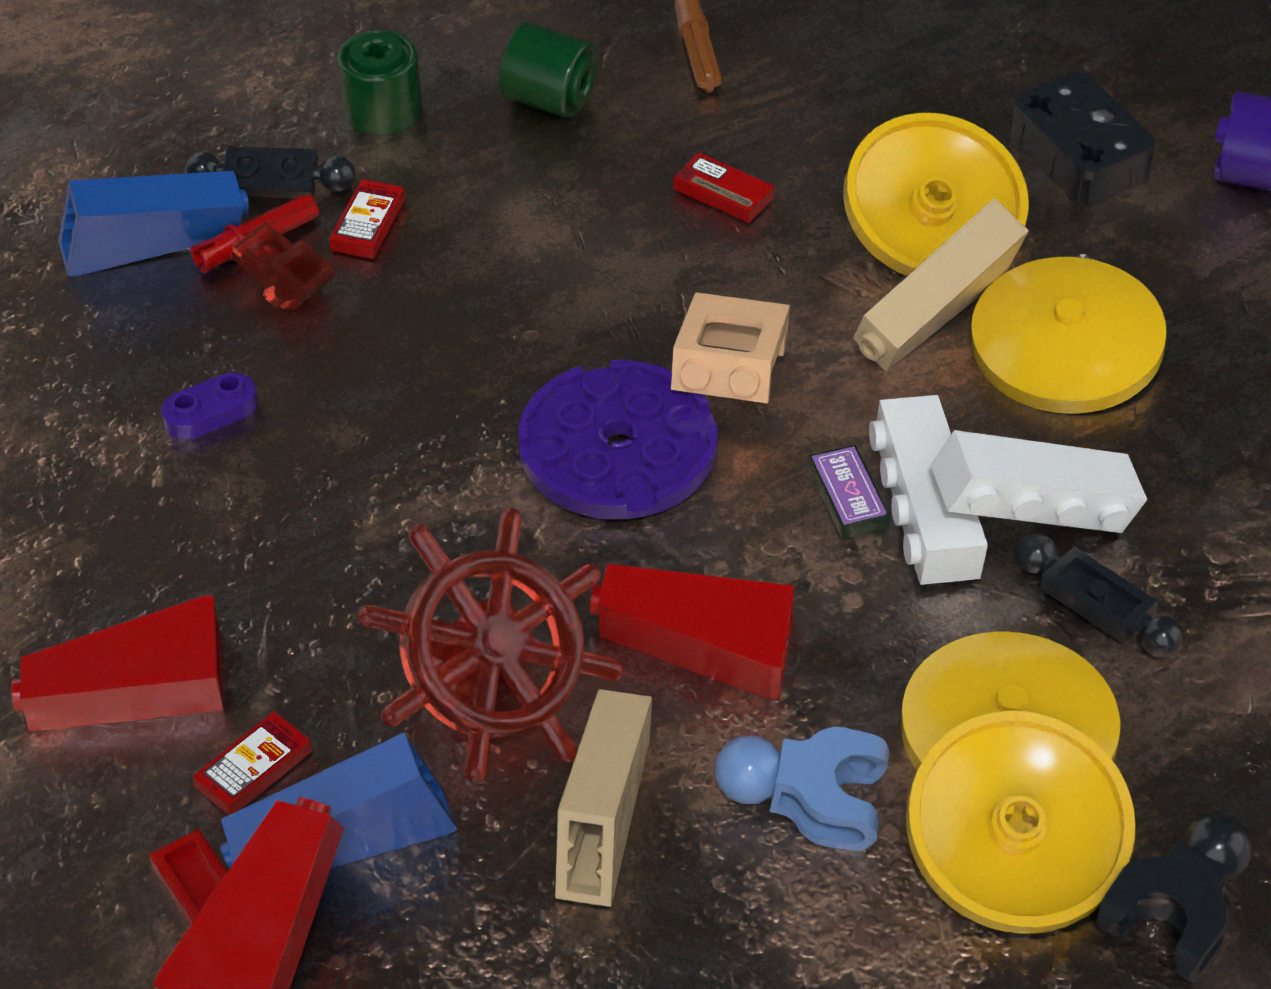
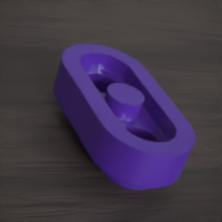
M226 373L177 392L168 397L161 408L165 430L169 435L178 439H193L244 419L252 414L257 406L255 385L252 379L244 374Z

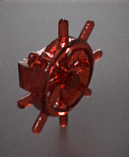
M507 508L501 513L496 550L476 551L464 554L451 561L425 525L416 524L412 526L408 533L409 540L432 573L423 580L412 594L405 612L366 605L358 613V620L363 626L400 634L402 665L411 688L382 709L381 719L383 723L391 727L396 726L424 706L444 724L462 733L469 734L464 775L468 781L474 783L481 781L485 777L491 738L511 736L534 726H537L558 759L563 762L574 760L578 752L577 747L555 713L573 692L580 673L609 680H617L624 673V666L621 661L584 652L582 624L572 601L599 581L601 577L600 569L595 564H586L559 582L541 565L518 555L517 549L522 517L520 512L514 508ZM476 577H491L489 597L478 602L464 580ZM512 584L522 589L534 600L519 612L516 611L510 602ZM445 593L461 615L451 623L432 619L435 608ZM547 619L552 633L553 645L537 642L530 630ZM526 662L551 667L549 677L540 692L522 667ZM499 677L505 679L523 707L521 709L494 712Z

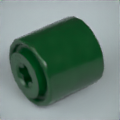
M523 22L513 33L503 55L499 74L500 93L504 98L564 118L573 117L586 103L593 89L597 74L596 48L590 41L531 22Z
M388 30L362 32L349 38L340 47L337 57L343 112L347 123L355 130L369 135H389L399 133L411 127L420 117L422 110L418 56L414 43L404 35Z

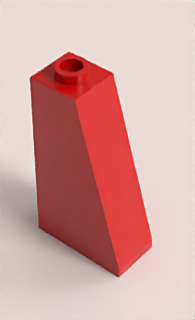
M615 564L606 565L603 583H594L590 600V614L598 615L599 637L760 697L780 701L793 623L795 585Z
M214 595L201 596L22 656L20 660V679H15L11 682L14 711H23L29 732L223 711L221 637Z
M298 797L296 805L276 800L157 973L153 987L157 989H290L345 828L329 815L331 807L304 797Z

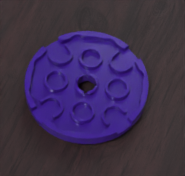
M610 360V367L585 372L579 366L550 380L528 402L519 425V450L525 473L532 484L545 497L575 513L586 515L596 520L631 519L659 513L679 505L683 500L692 495L705 482L714 466L717 456L718 429L709 410V401L704 394L671 390L672 371L645 362L629 360ZM620 434L631 438V440L628 439L623 442H613L611 446L607 439L608 437H616Z

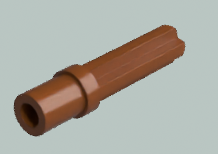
M676 0L674 7L679 21L678 29L681 38L685 42L696 85L698 88H704L706 93H711L714 87L721 85L722 78L709 37L707 18L703 15L699 0Z

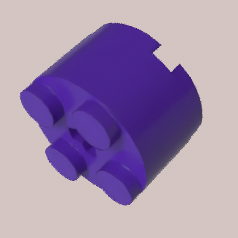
M1236 92L1231 104L1230 118L1222 116L1217 127L1216 143L1222 144L1223 148L1222 154H1220L1216 163L1214 178L1216 181L1271 191V97Z

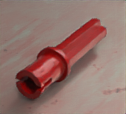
M311 195L301 196L237 227L233 224L224 227V232L191 247V256L197 268L200 267L202 273H207L229 260L231 261L235 258L242 260L246 258L249 250L317 218L319 209L315 199Z

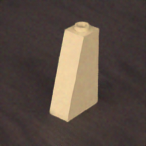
M994 198L863 316L853 337L858 343L861 352L868 359L876 361L885 371H888L978 299L993 281L1006 273L1029 231Z
M598 689L558 808L555 899L608 907L612 905L650 742L651 696Z

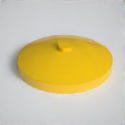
M914 113L896 117L876 127L861 141L855 150L844 179L843 198L845 211L856 236L878 260L906 276L914 271L994 198L1024 227L1027 221L1029 208L1027 186L1013 156L1003 144L984 129L950 115Z
M1079 257L1044 258L1022 264L1002 274L980 296L973 312L971 324L973 356L987 380L1009 398L1026 406L1053 413L1080 414L1095 412L1116 406L1132 398L1144 389L1157 373L1162 363L1166 342V322L1163 311L1154 295L1145 285L1129 273L1115 266Z
M1008 631L966 636L941 647L926 658L915 670L905 689L901 713V736L906 753L916 771L932 746L951 729L974 717L999 711L1036 712L1062 720L1093 739L1114 762L1120 735V715L1115 697L1109 685L1101 674L1083 657L1052 640L1036 635Z
M992 712L969 719L951 729L932 746L924 757L914 777L907 801L906 827L909 845L914 860L927 883L943 901L961 915L978 924L1004 932L1019 934L1050 932L1074 924L1088 916L1100 906L1103 898L1122 869L1129 863L1135 840L1133 803L1126 782L1113 760L1101 746L1076 727L1062 720L1036 712Z

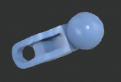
M834 726L821 730L811 738L802 741L784 738L780 753L770 741L757 735H742L727 742L719 752L714 763L715 777L718 787L727 798L741 804H760L772 797L770 812L790 818L808 840L820 846L861 851L869 848L878 838L879 818L876 809L871 803L846 794L839 786L856 783L873 784L882 777L889 764L890 750L886 742L879 736Z

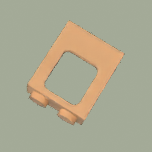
M695 292L673 347L671 390L768 403L770 399L771 374L777 355L784 356L787 347L790 305ZM701 345L721 347V348H728V349H720V348L706 347V346H701Z

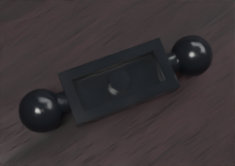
M226 146L225 161H219L211 153L198 152L188 159L185 166L186 174L234 171L239 189H244L247 196L301 197L311 195L314 198L316 183H322L329 191L343 192L352 186L356 175L353 164L344 157L333 156L325 160L322 165H318L319 157L316 149Z
M1032 533L1020 540L1016 548L1017 561L1025 571L1032 574H1042L1040 589L1122 644L1135 633L1141 635L1142 646L1154 657L1167 658L1180 650L1184 639L1183 630L1179 623L1171 617H1153L1156 614L1158 604L1156 599L1075 546L1064 556L1060 557L1054 541L1045 534Z

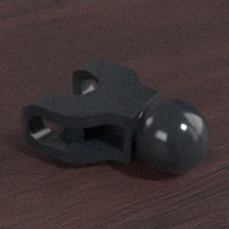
M1220 812L1200 814L1187 824L1180 840L1168 854L1161 857L1141 858L1128 863L1122 869L1100 904L1097 927L1115 938H1123L1129 929L1143 920L1158 919L1170 923L1181 936L1176 946V963L1173 966V972L1191 983H1196L1223 947L1224 931L1228 922L1227 906L1223 898L1226 883L1232 882L1245 872L1253 855L1252 842L1246 827L1235 817Z

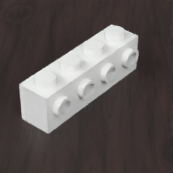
M938 395L880 400L877 419L869 424L871 448L873 451H879L881 455L880 475L883 487L891 488L893 495V521L896 526L903 527L905 534L903 539L905 560L908 565L914 564L920 585L981 579L988 546L978 515L947 511L931 468L932 462L951 436Z
M954 430L931 464L948 512L1122 533L1147 501L1128 454Z

